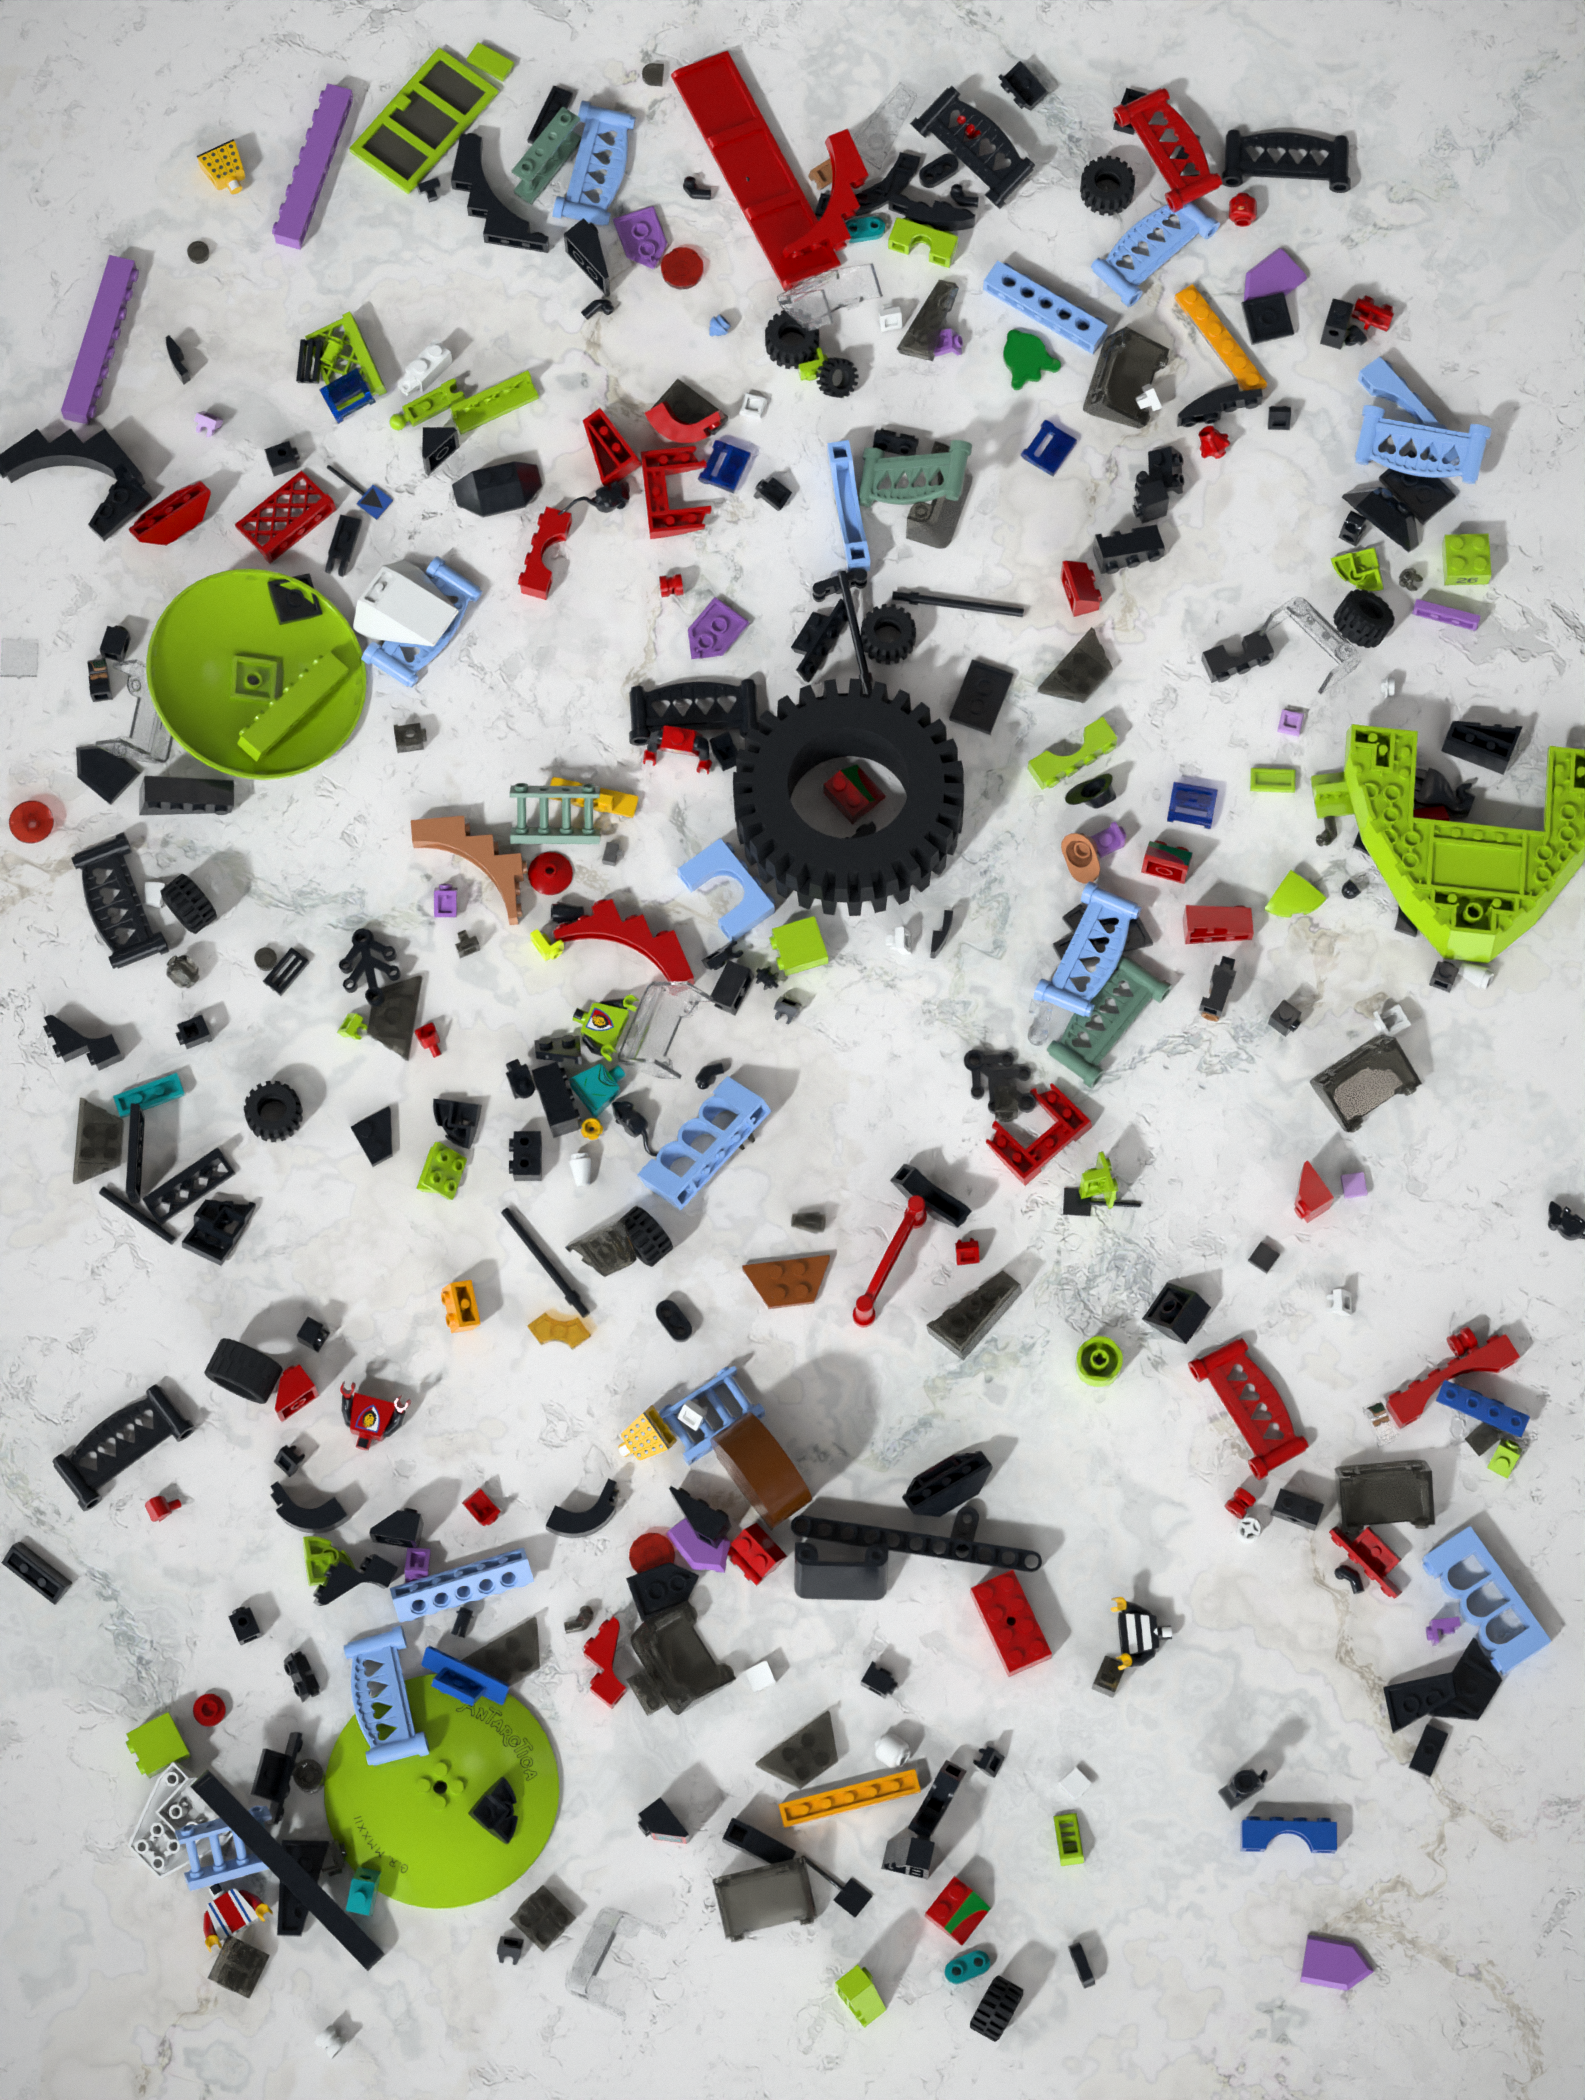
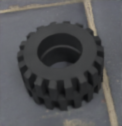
M1107 155L1106 159L1100 156L1097 157V161L1093 159L1090 161L1089 166L1086 165L1081 176L1080 192L1082 201L1085 200L1084 205L1087 208L1091 206V211L1094 213L1099 211V215L1104 216V213H1108V216H1112L1113 212L1116 211L1119 214L1122 212V208L1126 209L1129 206V202L1131 203L1134 195L1135 175H1132L1133 170L1131 167L1127 168L1128 163L1126 161L1120 162L1119 157L1111 159V156ZM1101 180H1112L1118 184L1119 188L1112 192H1105L1100 190L1096 183Z
M790 309V312L782 310L781 315L776 313L773 316V320H769L768 327L765 329V347L767 354L770 355V359L773 362L777 360V365L780 367L782 364L785 365V369H790V366H794V369H799L798 364L806 363L808 360L813 361L814 355H816V348H819V327H817L815 319L812 320L810 314L805 316L802 310H799V312H795V309ZM795 332L802 335L804 341L799 345L789 346L784 344L780 338L786 333Z
M1359 589L1350 591L1333 616L1335 619L1334 624L1337 626V630L1342 633V636L1351 643H1355L1360 647L1364 646L1365 648L1377 647L1393 627L1395 616L1392 615V609L1389 608V605L1381 597L1363 589L1362 591Z
M882 604L880 609L877 606L874 607L873 613L869 611L866 614V619L863 618L861 640L864 652L868 653V657L871 660L875 657L876 662L881 664V661H885V665H890V661H894L897 664L900 658L905 660L908 653H912L916 642L915 621L911 619L909 612L904 613L905 608L900 606L897 609L895 604H891V607ZM890 626L896 628L901 633V636L896 641L884 642L875 633L882 627Z
M180 874L160 890L161 896L171 912L188 931L197 934L217 918L216 911L211 902L193 880L184 874Z
M265 1081V1086H262L261 1083L256 1085L257 1090L252 1089L249 1092L250 1097L246 1096V1105H244L245 1118L255 1136H261L264 1141L270 1139L271 1142H276L278 1138L284 1141L286 1140L285 1136L289 1135L292 1137L294 1135V1129L298 1131L300 1127L299 1122H302L303 1119L302 1106L293 1088L290 1089L289 1085L286 1083L281 1085L280 1081H275V1084H271V1081ZM270 1102L283 1103L286 1106L284 1116L277 1121L264 1120L261 1118L260 1113L266 1104Z
M633 1207L615 1223L616 1231L622 1241L639 1260L650 1267H653L673 1249L672 1242L663 1228L641 1207Z
M999 1975L996 1976L970 2021V2028L994 2042L998 2041L1020 2003L1024 1989Z

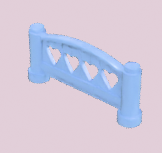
M582 100L578 117H580L579 122L585 123L579 150L566 198L556 197L552 217L561 219L563 216L575 220H582L584 218L588 223L591 222L604 226L609 225L611 213L607 212V208L613 201L623 179L628 154L627 130H633L636 117H633L632 114L591 105V102ZM615 131L617 133V136L614 138L615 144L612 146L607 145L598 135ZM610 150L612 152V155L609 157L610 163L608 165L602 164L593 154ZM605 169L607 171V175L604 176L605 182L603 184L597 183L588 173ZM596 188L601 189L602 194L599 195L600 202L593 203L583 192Z
M1193 202L1184 205L1183 209L1176 213H1173L1169 206L1165 205L1132 226L1117 242L1107 259L1097 258L1092 263L1091 268L1100 279L1121 297V302L1127 307H1131L1140 299L1143 293L1138 286L1198 233L1204 239H1209L1218 230L1220 223L1214 217L1210 218ZM1171 214H1175L1178 216L1181 229L1164 226L1162 222L1169 220ZM1155 228H1161L1165 243L1149 240L1147 235L1153 233ZM1144 241L1147 243L1150 256L1136 254L1131 250L1133 247H1138L1139 242ZM1124 255H1130L1134 270L1118 267L1116 262L1122 260Z
M1364 405L1362 411L1364 419L1355 454L1356 463L1368 465L1369 461L1373 460L1395 471L1420 477L1444 478L1461 476L1463 478L1462 482L1467 484H1475V481L1478 480L1486 441L1491 436V428L1471 424L1469 433L1401 422L1385 419V410L1380 407ZM1391 435L1396 452L1394 454H1388L1387 451L1384 453L1379 452L1378 447ZM1413 439L1417 456L1415 458H1410L1408 455L1400 456V450ZM1434 442L1439 459L1436 462H1432L1429 459L1422 460L1421 454ZM1455 446L1460 463L1457 466H1453L1451 463L1444 464L1442 458Z
M436 556L426 570V575L432 578L431 581L445 596H456L458 598V602L453 605L459 613L435 646L385 641L380 646L373 641L361 658V660L369 665L371 663L406 687L412 688L419 678L416 672L427 665L447 645L460 625L469 601L473 600L476 602L483 592L480 590V587L447 566L445 560L439 556ZM400 647H417L420 653L414 656L413 662H407Z
M1091 881L1085 886L1081 897V902L1088 904V907L1052 981L1050 982L1042 978L1034 993V999L1042 1003L1044 1001L1050 1002L1083 1017L1091 1016L1095 1006L1091 1003V1000L1103 988L1114 972L1126 943L1130 919H1137L1142 909L1137 903L1098 888L1099 885ZM1117 918L1119 923L1114 926L1115 931L1109 934L1098 920ZM1101 937L1109 938L1110 941L1105 945L1106 949L1103 953H1098L1089 941V939ZM1088 957H1099L1100 962L1095 965L1096 970L1092 973L1088 972L1079 960ZM1082 976L1090 977L1091 980L1086 984L1087 989L1084 992H1079L1070 980V978Z
M402 1625L393 1627L392 1631L348 1642L347 1645H344L346 1658L352 1659L351 1693L355 1714L362 1733L371 1748L370 1751H366L368 1765L376 1766L418 1754L420 1757L430 1754L425 1732L415 1734L398 1654V1650L407 1648ZM366 1660L384 1664L371 1677L365 1675L367 1669L363 1664ZM376 1681L388 1685L376 1698L370 1697L371 1689L368 1688L369 1682ZM380 1702L393 1706L381 1719L374 1718L375 1710L372 1709L374 1703ZM383 1723L396 1727L397 1729L386 1740L381 1741L378 1739L380 1732L377 1731V1726Z

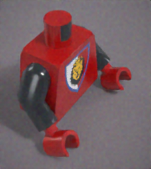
M663 726L661 730L651 732L647 749L644 751L643 764L647 760H652L653 766H655L658 750L699 757L700 760L696 771L700 773L701 769H705L707 775L709 774L712 766V761L709 759V742L702 734L695 730L672 726Z
M344 1381L340 1391L343 1394L341 1411L345 1425L350 1428L352 1434L359 1436L355 1447L369 1451L372 1439L382 1442L385 1437H390L401 1427L406 1413L405 1409L410 1406L411 1400L408 1399L406 1404L403 1405L400 1402L402 1395L395 1400V1403L359 1393H354L353 1397L352 1394L356 1387L355 1383L352 1382L351 1390H347L344 1387Z

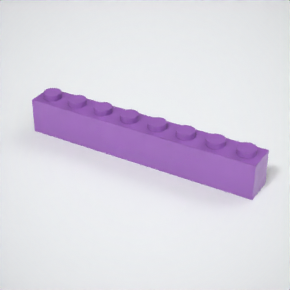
M327 83L325 91L322 90L320 93V105L318 109L314 110L312 128H308L306 133V145L300 149V162L293 169L292 178L294 179L292 184L287 186L285 194L287 198L285 203H282L280 206L279 221L273 225L272 234L277 244L301 250L354 100L352 90Z
M109 255L61 408L65 420L89 425L91 418H94L96 415L97 406L95 404L97 398H101L103 391L101 384L103 379H106L108 376L109 367L107 365L109 359L112 360L114 357L115 347L113 346L121 333L119 326L121 320L124 321L126 318L127 308L125 307L127 301L132 299V284L137 281L139 270L136 268L134 260Z

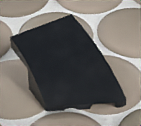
M205 1199L194 1214V1226L182 1241V1248L222 1266L246 1228L256 1208V1204L253 1202H249L248 1205L234 1204L233 1201L220 1202Z

